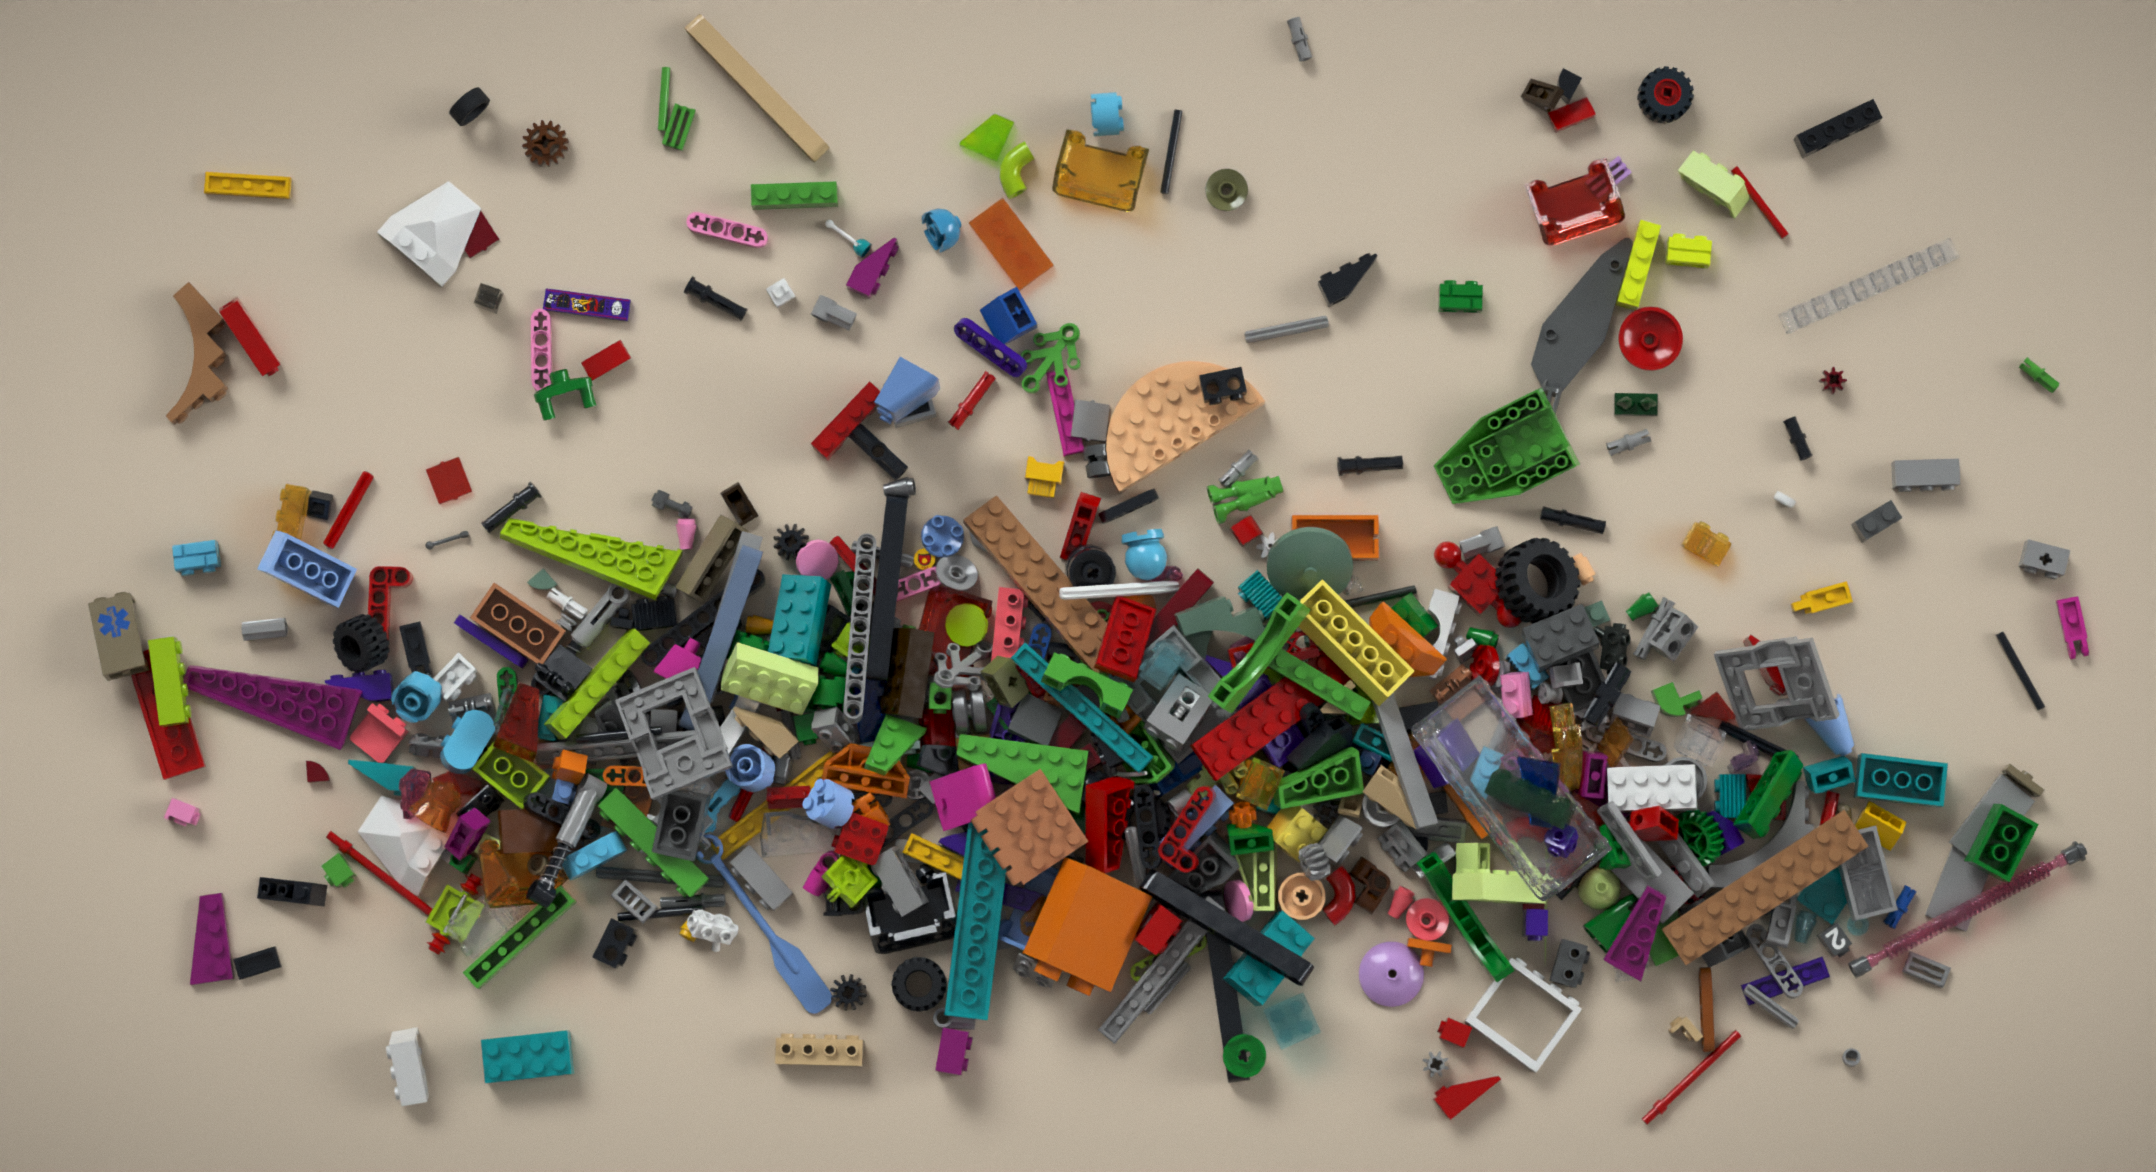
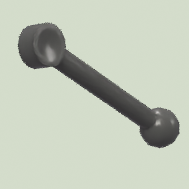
M463 531L460 534L435 542L428 541L425 547L431 550L434 546L459 538H466L469 536L468 531Z

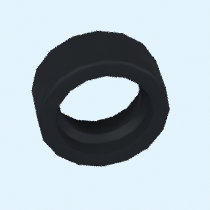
M479 87L473 88L457 100L451 107L449 114L459 126H465L486 109L490 99Z

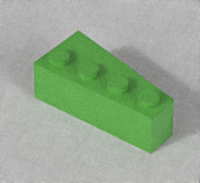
M1351 746L1271 783L1274 804L1284 809L1362 794L1364 787L1359 751Z

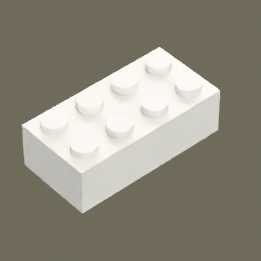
M1695 764L1607 768L1608 803L1613 801L1621 813H1631L1633 810L1661 806L1666 811L1697 810Z

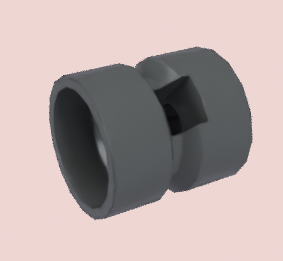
M1106 444L1084 447V460L1088 461L1086 465L1087 478L1111 476L1107 461Z

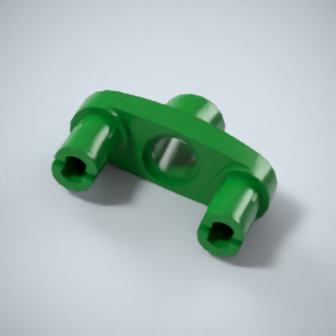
M567 369L550 373L551 385L533 394L535 402L539 404L544 421L555 418L550 399L553 396L576 389L580 392L584 408L596 406L591 377L570 379Z

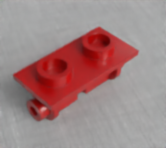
M810 786L767 788L768 809L803 808V801L811 791Z

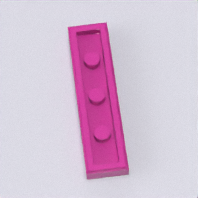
M1067 368L1064 369V373L1068 378V384L1065 387H1059L1055 383V371L1046 373L1064 457L1083 453L1084 448L1082 438L1071 437L1074 400ZM1064 377L1058 379V383L1065 381Z

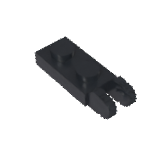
M421 621L399 626L411 672L417 671L416 667L424 665L425 674L433 678L430 667L431 661Z

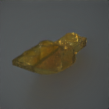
M1565 703L1549 706L1556 749L1551 750L1558 792L1579 789L1582 773V736L1580 724H1575L1573 704Z

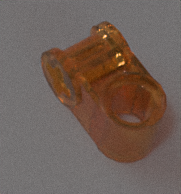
M1041 895L1021 917L1020 928L1024 935H1031L1034 927H1026V922L1031 923L1033 921L1035 926L1046 901V896Z

